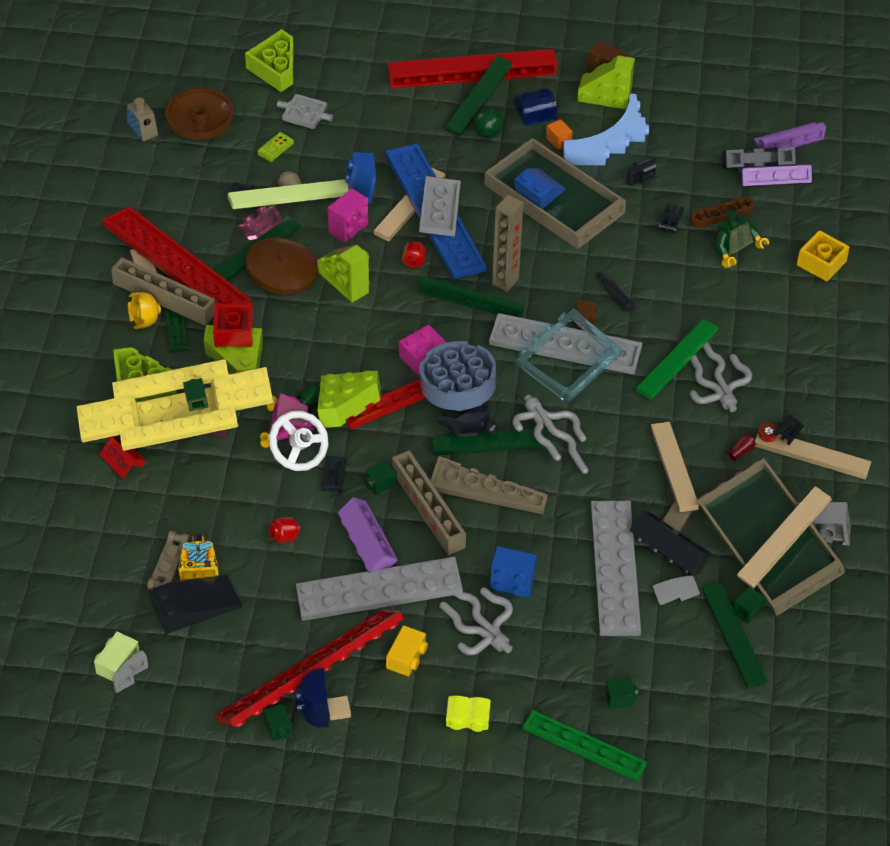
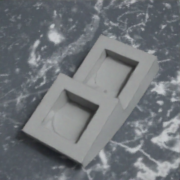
M693 576L674 578L653 585L660 605L678 598L684 601L700 594Z
M143 650L127 660L114 675L112 680L116 693L134 684V675L148 668L147 656Z

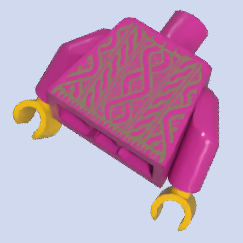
M281 393L278 399L272 396L273 403L266 404L267 410L273 411L269 432L274 422L281 415L289 411H304L308 413L307 405L302 404L294 396H286ZM302 418L289 420L297 430L307 428L313 431L315 429L312 423ZM283 426L279 428L277 441L290 438V434ZM263 432L260 435L262 440L260 443L262 447L267 448L270 446L269 434Z

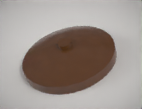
M193 88L178 93L168 102L165 109L166 122L175 134L183 138L192 140L210 139L223 134L230 128L234 121V106L232 101L220 91L209 88Z
M281 237L266 238L255 243L247 253L245 266L249 277L254 283L267 291L284 295L297 294L310 288L317 278L318 263L315 255L306 246L295 240Z

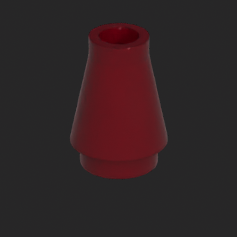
M749 434L741 435L728 452V456L733 461H736L738 458L754 450L755 440Z

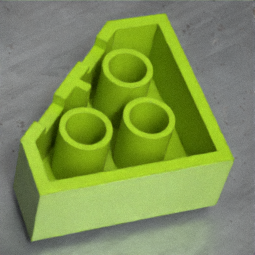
M281 29L245 53L246 69L280 92L293 85V36Z
M616 56L611 62L604 63L595 68L593 72L582 75L578 89V102L627 110L629 95L632 91L635 58Z
M358 245L335 249L317 260L318 273L351 303L369 293V255Z
M206 325L204 347L205 354L209 358L212 357L215 361L226 359L229 374L259 369L263 346L262 328H253L252 347H215L214 325Z
M132 347L113 350L117 381L172 370L168 367H162L158 361L149 356L144 357L138 353V350ZM177 390L135 398L137 403L177 394Z
M378 371L348 372L345 374L321 376L318 414L324 428L342 426L350 416L355 417L365 411V406L368 404H375L380 401L381 387Z

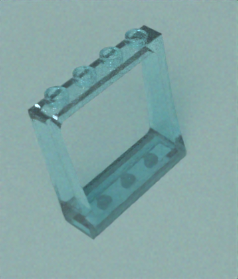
M574 308L568 314L566 312L562 313L557 319L559 322L555 326L550 324L544 332L546 334L543 337L537 336L532 341L533 346L531 348L525 347L519 353L520 358L515 363L566 403L573 400L616 360L623 350ZM574 321L607 352L570 387H564L527 360L568 322Z

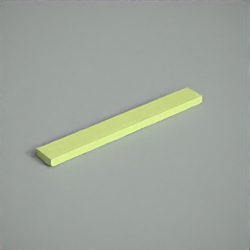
M344 179L229 192L227 198L232 209L341 197L349 190L348 183H345Z

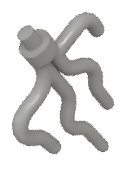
M707 342L703 346L704 351L709 358L718 363L714 372L717 383L703 378V368L696 355L690 361L695 368L696 381L701 386L712 389L715 393L700 397L695 390H692L690 397L698 404H708L719 400L724 409L734 412L737 409V400L732 391L737 387L748 384L752 379V372L739 361L735 354H731L729 358L737 370L744 373L745 376L727 385L722 377L725 361L721 355L713 351Z
M527 395L524 400L526 401L525 408L528 412L519 413L513 417L512 423L517 431H522L523 426L520 421L533 418L536 422L534 428L535 439L548 449L555 461H559L561 455L553 443L541 434L545 424L552 435L568 443L570 456L583 474L588 473V467L576 451L574 438L568 433L558 430L551 421L562 418L570 419L573 423L575 435L579 441L584 442L586 436L580 428L578 416L571 411L548 412L543 409L537 398Z
M485 587L480 589V593L487 600L494 604L502 605L505 608V611L491 624L480 614L481 606L476 596L466 592L454 595L458 599L472 604L473 618L482 627L464 625L460 615L446 602L439 604V607L452 618L454 626L458 631L464 634H478L484 638L474 647H468L465 643L460 642L458 649L462 653L476 655L489 644L499 652L504 650L506 653H510L513 647L509 644L510 639L500 631L501 624L513 612V606L508 599L494 595Z

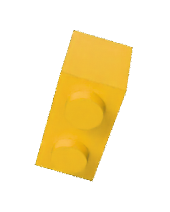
M403 625L386 656V668L409 677L412 670L417 669L420 655H424L427 650L426 633Z

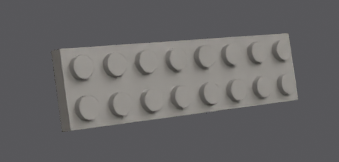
M500 313L497 315L489 339V345L634 375L643 345L642 342Z
M591 501L599 635L640 636L641 624L633 533L629 531L632 527L631 501Z
M455 557L379 569L373 572L367 571L296 583L302 621L463 594Z

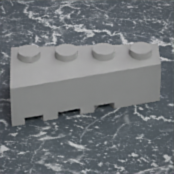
M781 502L767 503L766 513L781 504ZM829 502L812 524L827 543H833V540L842 541V545L850 546L851 524L847 502ZM790 506L766 521L768 534H773L793 512ZM806 529L800 536L804 537L809 533Z

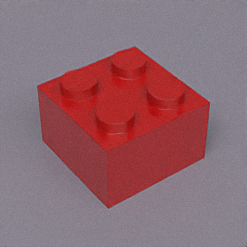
M253 303L215 304L213 326L215 347L253 346Z

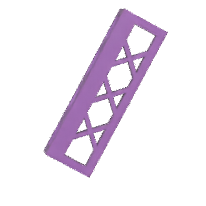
M814 122L755 138L753 143L757 149L797 147L823 140L826 126L823 122L818 124Z
M810 164L738 167V173H741L742 186L812 182V167Z

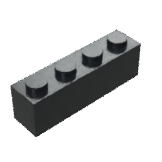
M640 511L629 530L635 534V539L642 543H648L651 550L664 554L667 561L672 564L677 563L682 567L681 570L688 575L700 574L712 554L650 511Z

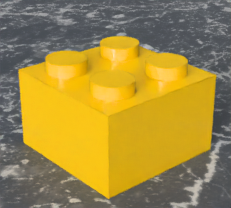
M819 230L800 249L797 266L827 282L847 262L850 247Z

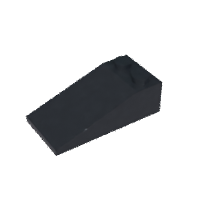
M228 575L171 582L149 590L152 607L165 635L242 608V604Z

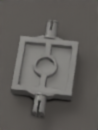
M295 94L294 98L288 103L280 100L277 102V107L286 109L282 115L283 121L315 129L320 120L324 119L330 122L333 120V114L324 113L327 109V102Z

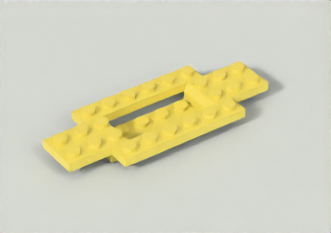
M226 359L112 382L114 399L77 406L82 442L120 435L122 448L125 451L238 427L237 410L273 403L266 367L229 375ZM202 378L204 384L211 383V387L205 388L209 408L190 412L185 393L137 403L135 398L184 389L183 382L191 379Z

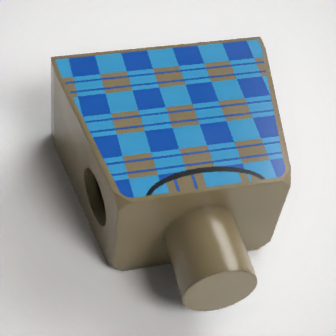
M136 98L133 103L127 105V123L144 142L158 136L153 111L143 98Z

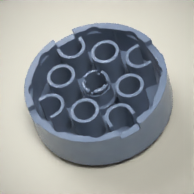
M466 341L443 343L429 350L424 360L420 362L421 391L430 403L440 408L463 411L481 406L493 395L496 389L495 359L487 349L480 345L477 347L468 345Z

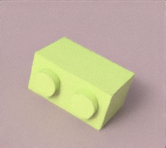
M116 632L112 638L108 639L103 651L98 653L94 659L96 674L113 681L112 679L119 668L132 656L140 652L138 641Z

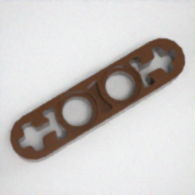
M742 197L694 211L691 214L690 224L695 228H703L727 220L728 211L726 209L729 208L737 211L740 216L748 215L753 212L754 201L749 197ZM711 213H716V214H718L719 216L713 217V216H711L710 214H711Z

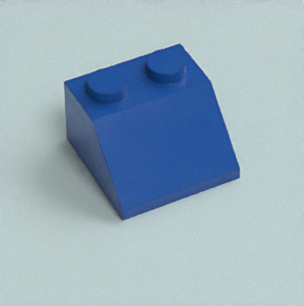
M352 152L351 159H348L347 167L349 172L345 173V183H348V190L352 188L368 198V203L371 204L376 181L374 153Z
M527 168L515 178V191L541 209H544L565 190L562 185L539 168Z

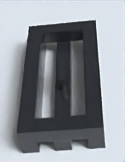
M789 414L774 434L776 436L781 434L782 437L780 439L784 440L786 438L788 440L787 444L790 445L804 428V425ZM789 421L792 422L790 427L785 432L783 428ZM796 425L798 429L790 436L789 433Z
M327 456L322 491L330 489V492L338 490L339 493H342L346 457ZM334 462L331 484H327L330 463ZM338 462H341L338 484H335Z

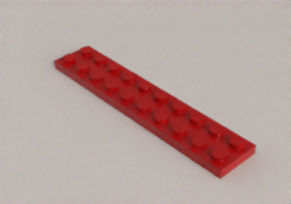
M129 206L103 218L102 225L174 281L214 298L215 304H244L252 302L248 296Z
M386 609L380 610L215 714L218 723L233 727L243 725L246 722L245 719L251 715L256 716L260 714L267 705L279 702L281 700L280 697L284 694L293 693L298 689L297 686L303 682L308 683L312 681L317 673L329 670L336 661L339 662L348 658L350 652L362 649L369 640L381 637L383 631L398 626V622L404 619L401 612Z

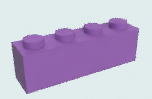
M353 497L338 512L341 523L346 527L349 538L354 542L357 553L364 561L367 571L373 572L379 569L390 568L398 560L368 503Z

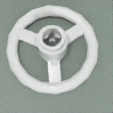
M289 411L281 415L272 425L269 434L270 449L275 459L284 467L294 471H308L317 466L325 457L329 445L328 434L322 422L313 414L304 411ZM293 418L307 420L316 427L319 434L313 435L307 428L297 430L289 420ZM281 426L290 434L289 441L292 450L288 459L281 454L277 446V434ZM321 442L319 452L314 459L306 463H295L300 450L305 449L312 443Z

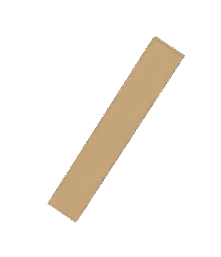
M432 168L437 178H445V173ZM407 195L402 198L374 230V235L390 241L416 212Z
M670 422L651 424V431L679 512L698 510L699 504Z
M757 434L754 447L865 480L867 478L872 461L798 439H794L788 445L786 438L784 440L780 439L782 437L781 434H778L777 439L773 442H764Z
M815 486L737 574L738 578L754 589L832 500L831 497Z

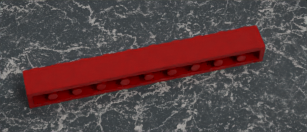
M554 49L388 62V78L390 89L478 82L497 56L513 63L503 79L556 75L557 60Z

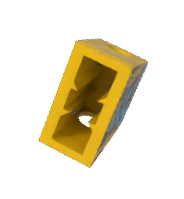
M194 535L192 542L183 544L179 563L180 581L219 576L213 544L210 541L204 542L202 535Z

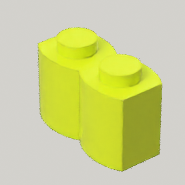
M449 696L446 726L454 730H461L463 728H469L476 732L488 730L491 700L481 697Z

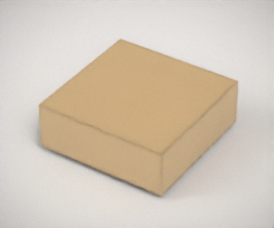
M347 696L327 699L330 721L351 717Z

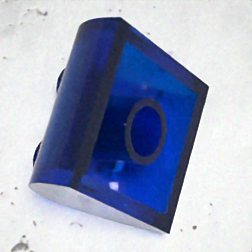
M543 88L539 91L525 92L514 97V105L525 126L557 119L556 102L550 89Z
M324 668L308 672L303 677L300 688H296L298 713L302 712L304 719L309 724L316 727H329Z

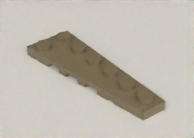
M438 456L431 477V483L439 493L538 514H544L548 495L520 486L508 480L505 482L498 480L494 475L489 474L487 476L481 474L477 469L471 468L470 470L464 468L460 463Z

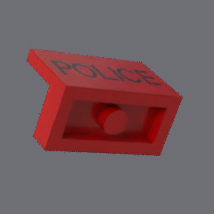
M116 436L110 437L99 454L122 478H125L132 466L143 467L146 462L135 449L123 451L121 437Z

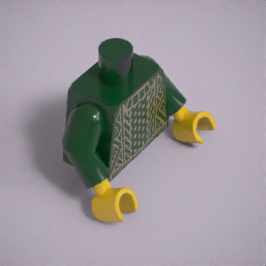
M729 211L727 213V220L718 225L717 236L714 242L716 250L724 258L722 265L725 268L736 265V259L729 256L752 244L754 238L756 240L755 246L759 249H764L762 242L764 245H769V240L761 238L755 226L747 218L738 215L737 211Z

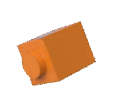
M561 119L547 125L546 139L557 150L564 147V140H572L573 131Z

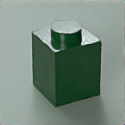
M202 378L183 382L189 411L209 408Z
M385 460L366 469V479L364 481L367 488L372 489L377 495L396 485V473Z
M749 587L735 600L733 608L736 615L749 624L764 609L766 597L759 591Z
M631 677L606 681L605 694L609 709L634 706L635 697H638V689L636 685H633Z
M284 704L263 710L264 722L272 741L284 740L293 735L292 722Z

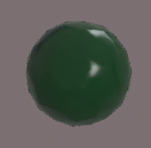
M483 108L476 114L473 125L477 134L481 137L494 138L502 132L504 119L498 110Z

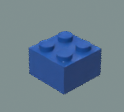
M497 546L491 565L490 589L529 598L535 581L537 555Z

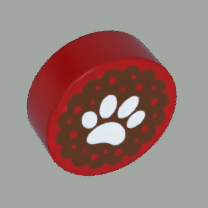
M765 423L760 426L758 436L764 442H773L777 439L774 433L778 428L773 424Z

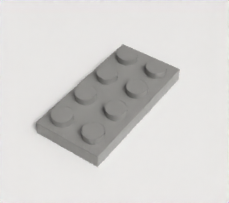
M426 176L419 232L455 237L460 180Z

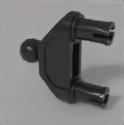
M484 402L481 406L469 409L464 415L456 419L446 413L440 414L438 418V424L451 429L453 434L460 437L478 436L483 431L492 436L499 430L498 423L492 420L489 421L490 412L487 402Z

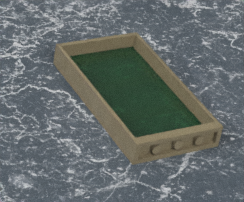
M533 138L523 143L515 151H512L492 168L487 169L484 174V185L502 198L510 195L523 201L524 213L577 249L625 213L626 200ZM527 168H539L565 188L544 209H541L515 191V178Z
M764 458L752 463L748 469L736 473L729 481L720 483L716 489L710 493L703 494L697 500L700 509L742 568L798 506V503ZM811 523L756 585V588L766 597V602L776 616L843 575L845 570L838 557Z

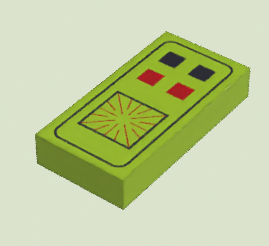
M279 132L258 150V155L272 162L294 144L293 139Z

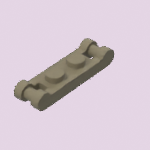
M169 531L161 556L152 577L148 581L147 589L150 590L174 581L179 569L183 544L190 542L189 534L180 535L175 531ZM179 542L180 545H174V543Z

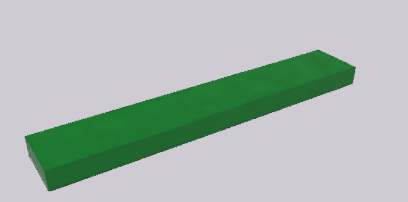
M702 319L636 387L637 393L653 399L718 331V326Z
M535 710L531 711L523 725V730L637 782L647 766V761Z

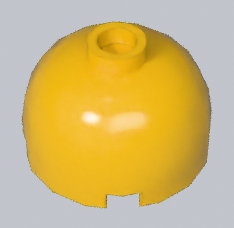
M132 292L129 297H132V301L128 302V315L130 322L135 321L137 325L134 326V329H144L152 326L161 312L160 304L149 293Z

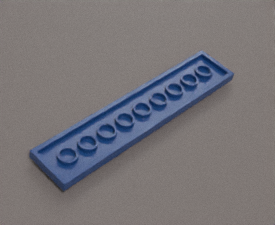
M418 143L386 150L385 157L418 217L421 219L426 176L436 177ZM458 214L455 237L428 233L453 279L486 271L487 266Z

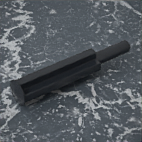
M597 272L596 275L606 285L604 288L625 311H630L634 307V303L612 280L609 281L601 272Z

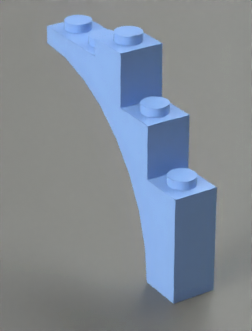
M629 95V104L625 114L608 130L588 138L564 140L563 159L572 165H605L606 158H609V153L625 154V149L629 147V142H645V135L649 134V125L646 124L645 117H641V113H638L640 111V101H637V95Z

